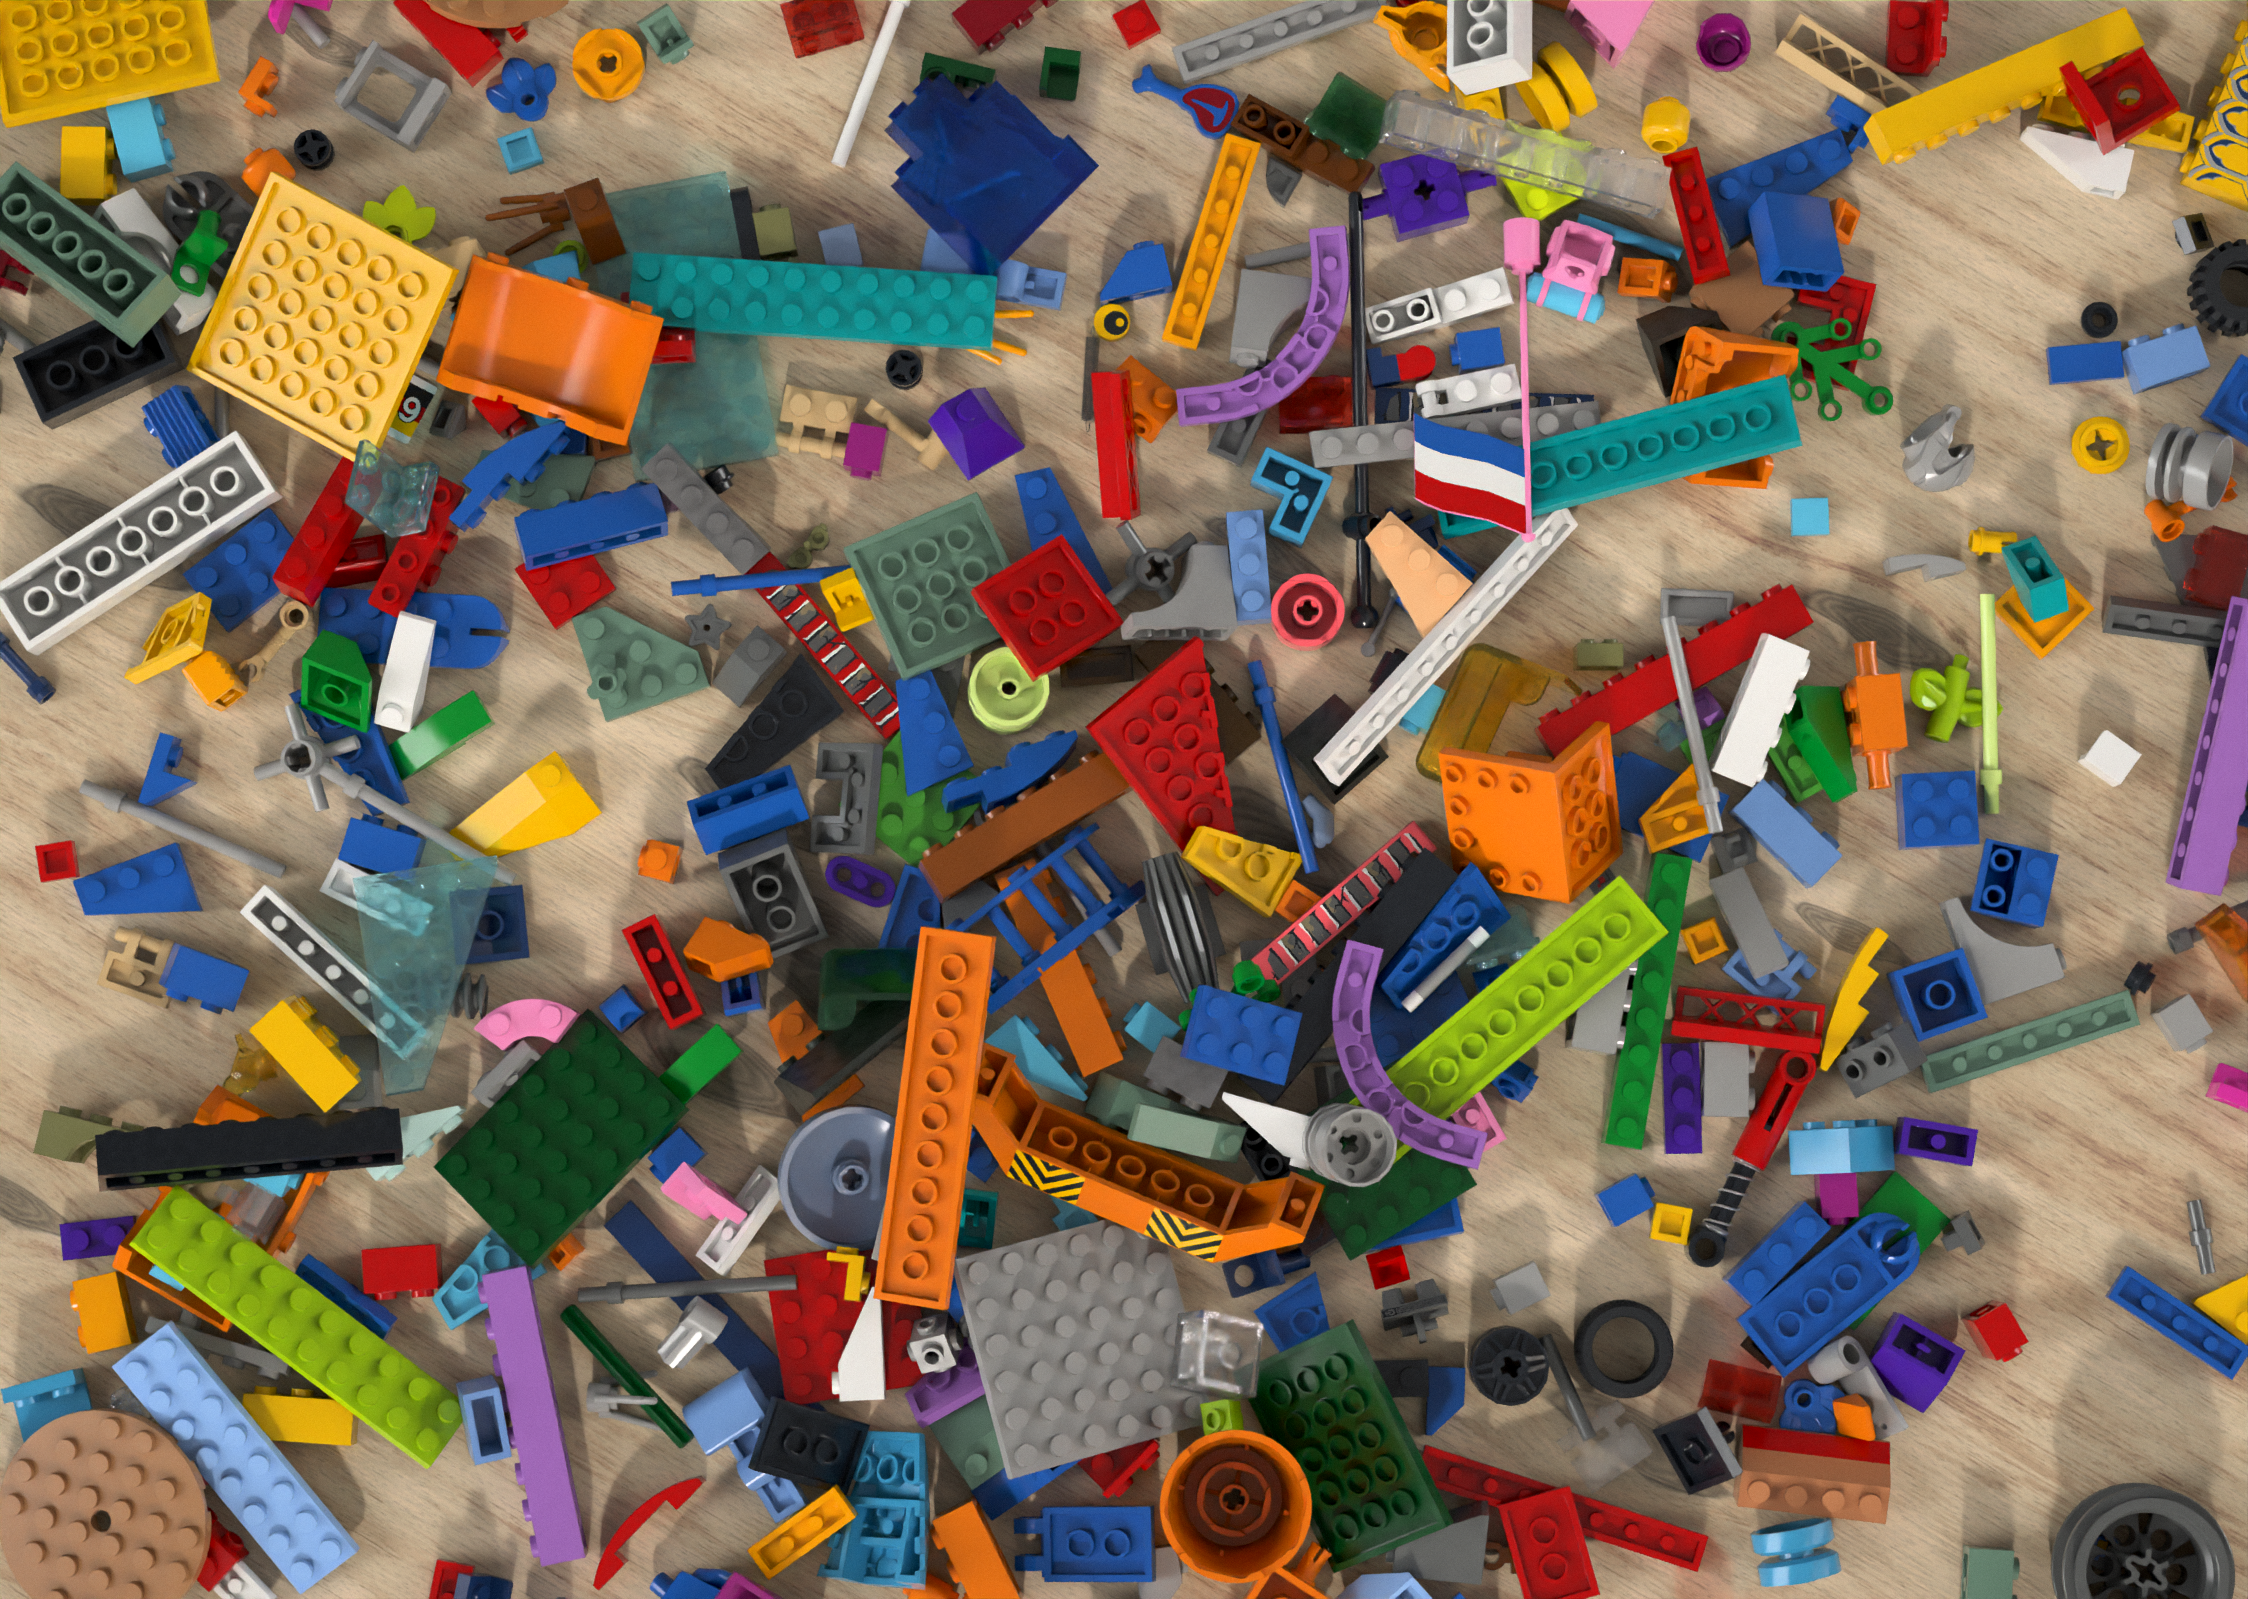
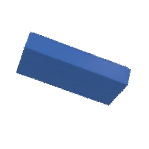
M2121 341L2057 346L2046 349L2049 385L2115 380L2124 377Z

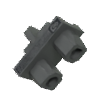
M1434 1279L1424 1280L1415 1284L1419 1300L1409 1303L1404 1302L1401 1288L1383 1291L1381 1318L1384 1330L1388 1331L1400 1327L1402 1337L1416 1334L1419 1344L1427 1342L1426 1331L1438 1329L1436 1318L1449 1314L1445 1293H1440Z

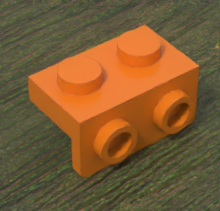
M1130 355L1116 370L1130 369L1135 434L1141 436L1148 443H1152L1163 427L1178 413L1177 394L1175 390Z

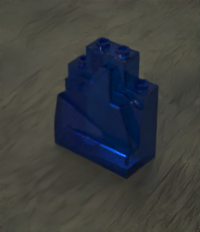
M942 73L933 82L926 77L912 91L916 98L909 105L902 101L888 115L892 122L884 130L910 156L894 172L899 178L891 187L978 275H990L999 268L1099 166L1069 134L1063 139L1055 136L1015 95H1011L997 80L988 89L982 84L967 99Z

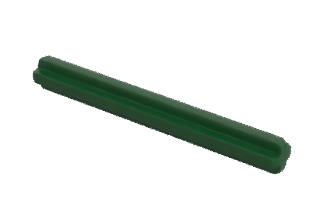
M575 1304L566 1307L560 1314L564 1324L631 1396L655 1397L657 1399V1403L654 1405H639L678 1448H683L690 1443L694 1435L684 1422Z

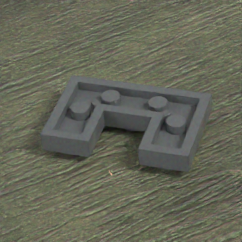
M818 743L815 779L843 781L840 816L812 815L809 852L874 855L883 745L875 743Z

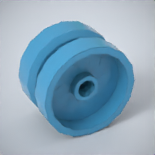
M1830 1518L1792 1521L1765 1527L1750 1533L1753 1551L1761 1556L1778 1555L1762 1561L1757 1566L1760 1584L1763 1587L1808 1583L1842 1571L1837 1551L1830 1548L1813 1549L1826 1545L1835 1538Z

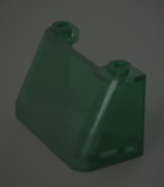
M835 948L826 952L821 959L819 967L818 1030H840L849 1026L855 1016L856 1000H911L918 948Z

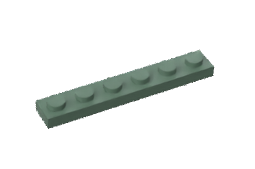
M2124 990L1926 1055L1928 1061L1920 1065V1069L1928 1092L1933 1093L2141 1024L2129 990Z

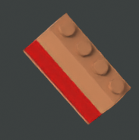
M1742 1423L1737 1462L1743 1472L1735 1477L1733 1497L1738 1507L1886 1524L1891 1489L1890 1441L1877 1439L1867 1441L1843 1435Z

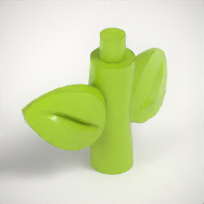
M1955 654L1952 666L1945 667L1943 676L1932 668H1920L1912 674L1910 696L1913 703L1919 708L1928 711L1934 710L1924 732V736L1930 740L1948 743L1957 721L1966 727H1979L1983 725L1982 689L1976 687L1967 688L1970 673L1966 671L1969 661L1968 657ZM1997 700V717H1998V716L2001 714V712L2003 711L2004 708L2002 707V705L2000 704V702Z

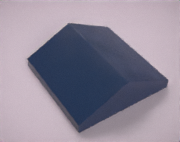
M523 885L449 892L456 966L530 958Z

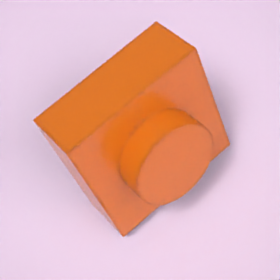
M1291 880L1274 913L1292 924L1317 903L1321 897L1297 881Z

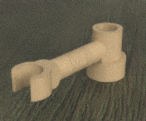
M873 398L864 409V411L920 452L917 459L934 471L946 454L950 456L934 430L925 438Z
M290 601L281 608L280 621L283 625L278 629V632L251 659H246L239 665L238 671L241 672L245 671L250 664L256 666L257 673L251 679V683L262 680L265 675V668L269 665L271 659L296 631L303 630L312 624L314 614L309 606L299 601ZM301 610L303 613V619L300 622H298L296 620V614L298 613V611Z

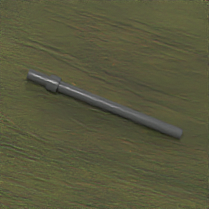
M781 1275L624 1285L623 1281L607 1282L606 1286L578 1288L579 1302L607 1301L608 1304H623L628 1299L798 1289V1276Z

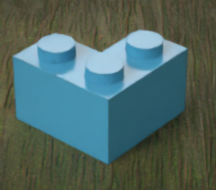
M1266 447L1251 479L1250 486L1282 500L1268 534L1302 548L1332 483L1333 476Z
M1877 1119L1832 1121V1129H1825V1121L1804 1122L1803 1130L1788 1131L1791 1175L1895 1170L1892 1126H1877Z

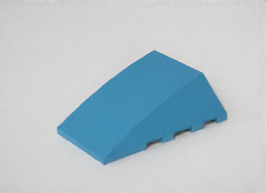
M868 1431L853 1476L856 1482L851 1496H846L858 1512V1515L840 1528L838 1532L831 1535L827 1545L832 1548L826 1565H820L817 1576L870 1586L925 1590L930 1530L929 1473L925 1434Z

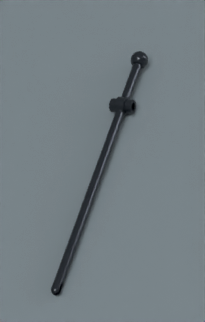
M1352 191L1348 197L1353 427L1368 425L1363 197L1360 192ZM1369 463L1354 465L1355 513L1346 517L1342 523L1344 535L1356 540L1357 606L1354 607L1350 615L1351 623L1356 629L1374 628L1379 619L1377 610L1371 605L1370 548L1365 538L1382 519L1379 515L1369 511Z

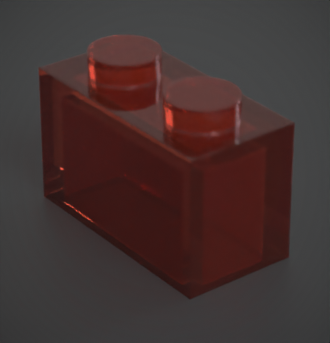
M2212 525L2204 529L2203 533L2199 532L2195 539L2193 554H2197L2194 567L2188 569L2184 578L2183 588L2187 589L2185 600L2228 611L2231 596L2240 597L2247 571L2248 535Z
M1709 1359L1704 1372L1697 1407L1703 1408L1706 1406L1709 1410L1770 1424L1776 1411L1782 1376Z

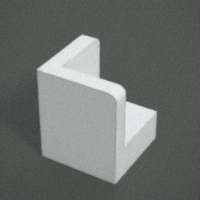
M2105 730L2100 734L2088 753L2082 755L2078 762L2114 787L2123 782L2142 754L2108 730Z

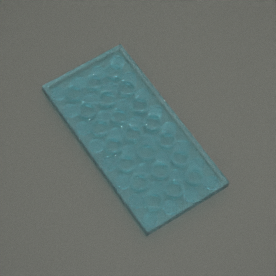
M726 171L606 193L627 254L595 265L600 293L621 301V293L630 292L633 252L742 259ZM695 331L696 362L650 364L628 437L636 482L651 480L641 468L669 442L682 453L697 471L779 456L757 335Z

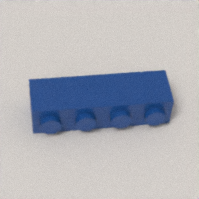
M639 482L630 485L626 490L614 493L602 491L594 494L590 499L578 502L566 500L560 502L554 508L542 511L540 509H530L521 513L520 516L514 517L515 534L526 571L668 536V519L658 486L655 483Z

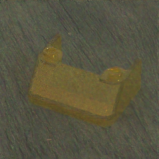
M1485 643L1473 644L1465 650L1416 756V768L1426 779L1442 787L1438 753L1445 747L1487 753L1511 701L1522 706L1534 705L1541 700L1548 685L1578 697L1581 696L1583 690L1567 675Z

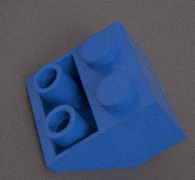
M1986 838L1970 911L1999 921L2033 929L2043 927L2059 855Z

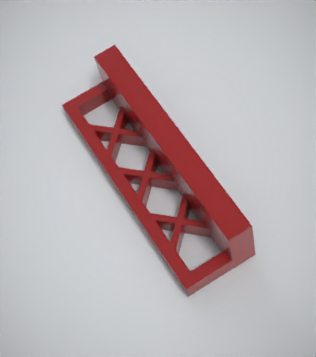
M1130 369L1092 372L1091 380L1102 518L1120 517V520H1132L1141 515Z
M1678 985L1671 1035L1819 1054L1826 1004ZM1685 995L1700 997L1709 1009L1698 1017L1683 1015ZM1708 998L1718 999L1719 1001L1713 1005ZM1726 1001H1734L1740 1005L1745 1014L1736 1021H1729L1724 1019L1717 1008ZM1745 1003L1757 1005H1755L1752 1009H1749V1007ZM1764 1005L1774 1006L1782 1016L1772 1026L1762 1025L1754 1015ZM1782 1008H1790L1793 1010L1787 1014ZM1801 1010L1817 1012L1815 1031L1800 1030L1791 1020V1017ZM1713 1013L1717 1019L1705 1017ZM1749 1017L1753 1023H1745L1743 1021ZM1785 1022H1787V1024H1788L1791 1028H1784V1027H1780V1026H1781L1782 1024H1784Z

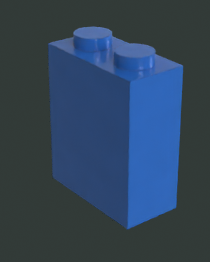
M1775 190L1764 191L1747 210L1763 285L1827 292L1843 275L1844 268L1828 198L1813 197L1809 194L1780 193Z

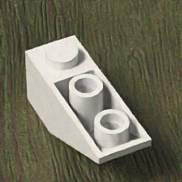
M2033 124L2032 127L2027 126L2021 133L2020 140L2082 192L2117 200L2125 193L2134 150L2125 148V144L2103 156L2097 142L2089 140L2090 136L2084 133L2069 132L2068 135L2054 132L2053 127L2044 124Z

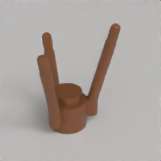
M554 191L538 195L500 198L501 204L537 203V205L500 211L485 216L486 221H495L539 213L542 224L550 223L549 226L506 249V256H511L553 232L565 230L563 222L571 220L564 192L555 194Z

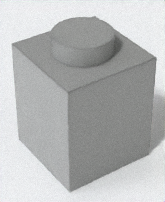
M2190 994L2180 995L2151 1013V1016L2173 1051H2183L2186 1049L2189 1054L2205 1045L2207 1041L2204 1037L2213 1032Z
M1534 1261L1493 1279L1492 1281L1496 1288L1490 1290L1498 1309L1506 1308L1510 1315L1551 1296Z

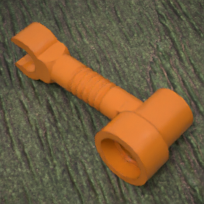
M2231 475L2220 502H2229L2238 496L2232 489L2237 483ZM2155 499L2146 505L2144 514L2152 523L2151 528L2159 540L2169 542L2179 537L2185 528V523L2180 516L2198 508L2187 506L2184 500L2166 506L2161 499Z

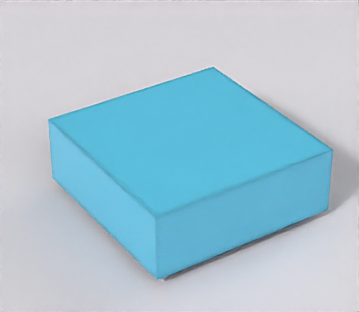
M532 127L497 138L510 175L544 164Z
M1798 498L1790 500L1791 537L1827 536L1830 534L1828 498Z

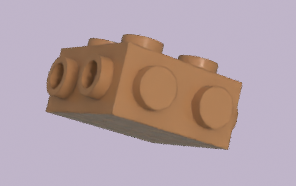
M1747 240L1726 258L1731 275L1693 286L1688 293L1692 298L1689 302L1695 309L1717 311L1723 331L1760 337L1765 333L1761 327L1772 318L1777 323L1792 310L1789 303L1795 297V294L1791 291L1794 288L1763 285L1755 246H1752Z

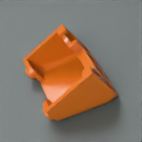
M1692 326L1684 338L1669 405L1784 374L1788 379L1797 369L1799 348L1789 343L1708 327ZM1765 455L1682 478L1691 484L1766 489L1769 477L1773 472L1774 463L1770 455Z

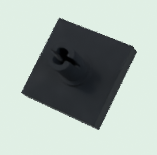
M1706 1406L1665 1422L1652 1430L1688 1495L1734 1479L1743 1472L1728 1446L1735 1439L1734 1432L1731 1431L1726 1435H1722L1731 1426L1725 1421L1715 1423Z

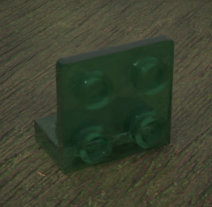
M1339 71L1319 105L1305 117L1303 123L1310 127L1309 131L1314 136L1322 140H1328L1329 138L1340 145V150L1348 157L1356 160L1359 158L1366 160L1380 146L1401 109Z

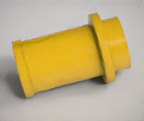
M1978 527L1977 530H1971L1969 533L1968 549L1970 552H1975L1977 556H1981L1983 552L2002 554L2001 548L2010 544L2001 543L2003 541L2017 542V535L2014 531H1985L1984 527Z

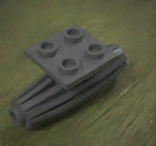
M1172 852L1142 862L1147 902L1137 904L1135 907L1155 974L1160 975L1169 972L1184 1003L1187 1004L1191 1002L1189 993L1197 988L1198 984L1219 989L1215 958L1226 955V951L1206 885L1194 887L1178 852Z

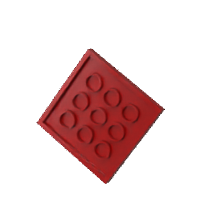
M874 1248L858 1252V1256L866 1257L865 1272L871 1273L869 1293L872 1287H875L878 1265L877 1260L871 1259ZM830 1249L763 1260L766 1276H798V1289L768 1291L785 1400L802 1405L840 1398L839 1394H833L832 1372H838L840 1358L868 1298V1295L862 1294L861 1302L844 1299L848 1263L828 1261L827 1253H836V1251ZM882 1300L886 1390L914 1386L926 1373L921 1374L917 1361H911L907 1350V1340H910L914 1320L923 1318L921 1306Z

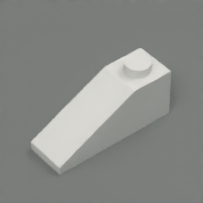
M404 611L399 613L378 694L375 724L410 733L423 709L436 627L435 620Z
M1223 1092L1222 1100L1283 1156L1291 1158L1289 1165L1311 1170L1302 1150L1303 1131L1310 1116Z
M872 1287L840 1358L838 1372H832L833 1394H839L841 1402L886 1399L882 1300L873 1298L875 1287Z

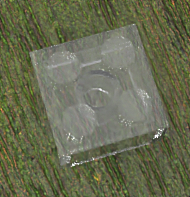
M1205 1309L1178 1313L1170 1387L1222 1399L1235 1400L1256 1397L1264 1324Z

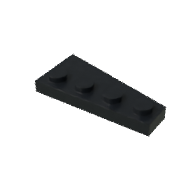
M802 653L799 654L792 666L780 677L763 701L756 706L748 716V719L731 736L705 768L719 789L763 774L845 713Z

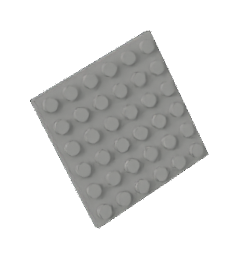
M1105 1219L955 1259L954 1276L1008 1479H1014L1203 1424L1200 1404L1208 1403L1209 1399L1167 1244Z

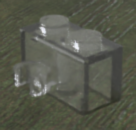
M249 1180L242 1193L221 1183L214 1194L217 1199L233 1207L226 1217L233 1225L230 1231L254 1243L258 1240L266 1244L288 1208V1205L281 1197L252 1180Z

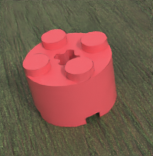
M1307 573L1293 576L1278 588L1271 604L1272 629L1279 641L1292 649L1299 651L1320 649L1329 644L1340 630L1345 611L1343 598L1336 587L1320 575ZM1304 604L1310 605V610L1317 612V615H1312L1310 621H1305L1303 615L1297 614V611L1302 610Z

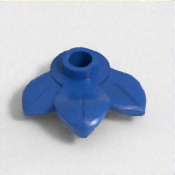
M509 58L502 69L501 77L503 83L486 89V96L492 106L501 113L515 112L522 120L538 121L547 113L549 106L548 95L556 87V73L550 63L543 64L533 70L524 59ZM535 99L531 105H525L527 101Z
M1796 1379L1790 1382L1784 1390L1783 1401L1786 1407L1779 1417V1426L1785 1429L1836 1434V1420L1832 1402L1834 1399L1846 1395L1832 1384L1816 1386L1808 1379ZM1803 1393L1808 1394V1399L1804 1403H1797L1799 1395Z

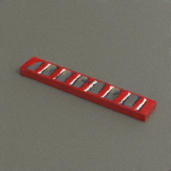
M770 551L744 575L787 570ZM799 584L754 588L885 740L900 729L896 695Z

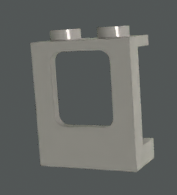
M372 40L369 47L364 46L357 54L354 61L356 67L350 77H344L338 84L335 91V96H337L335 102L341 110L415 153L452 92L444 82L435 77L433 79L382 49L379 43ZM377 67H383L416 88V94L397 122L387 120L357 101L359 92Z

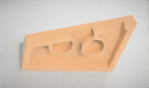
M1391 511L1365 538L1383 572L1400 597L1404 608L1414 621L1422 639L1427 636L1473 584Z

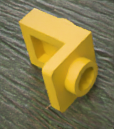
M853 567L819 581L822 592L832 607L842 632L874 619L861 591Z
M837 1246L836 1253H827V1260L848 1263L844 1299L861 1302L862 1294H869L871 1273L865 1272L866 1257L858 1256V1248Z

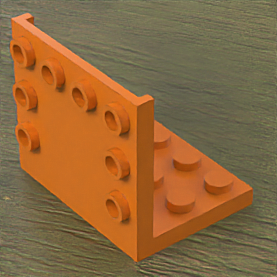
M1599 721L1593 723L1549 764L1445 747L1438 753L1453 870L1460 875L1466 866L1472 862L1478 867L1493 890L1570 904L1623 854L1609 723Z

